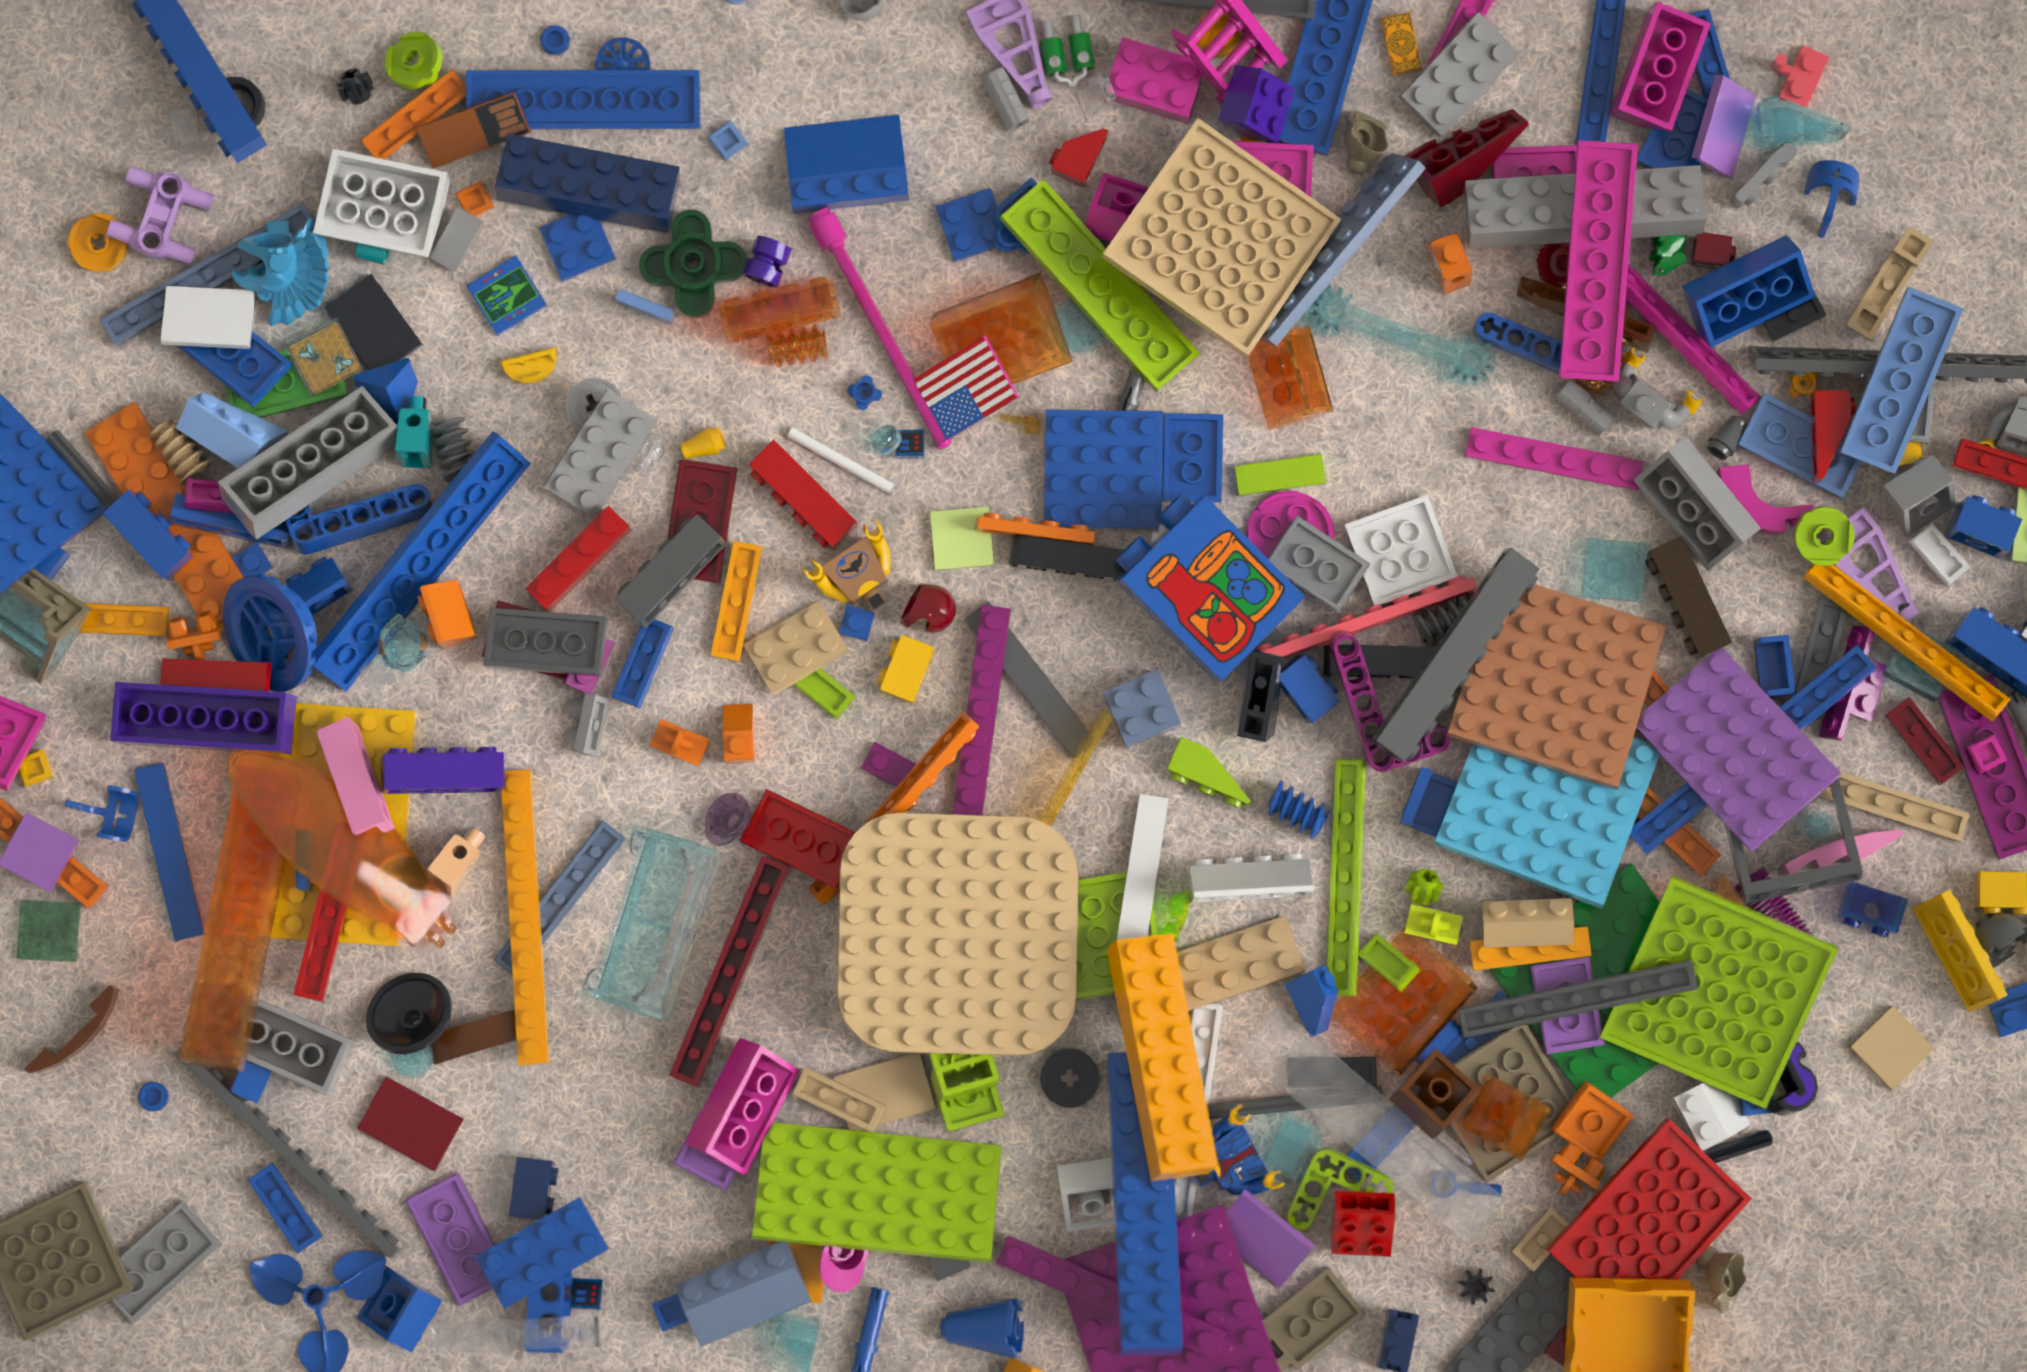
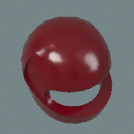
M921 583L909 599L902 613L900 623L907 628L918 619L923 618L927 620L925 625L926 633L941 632L948 628L955 618V599L946 588L934 584Z

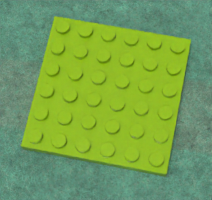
M1671 875L1629 972L1692 959L1698 989L1612 1007L1600 1038L1766 1109L1839 948L1834 944Z

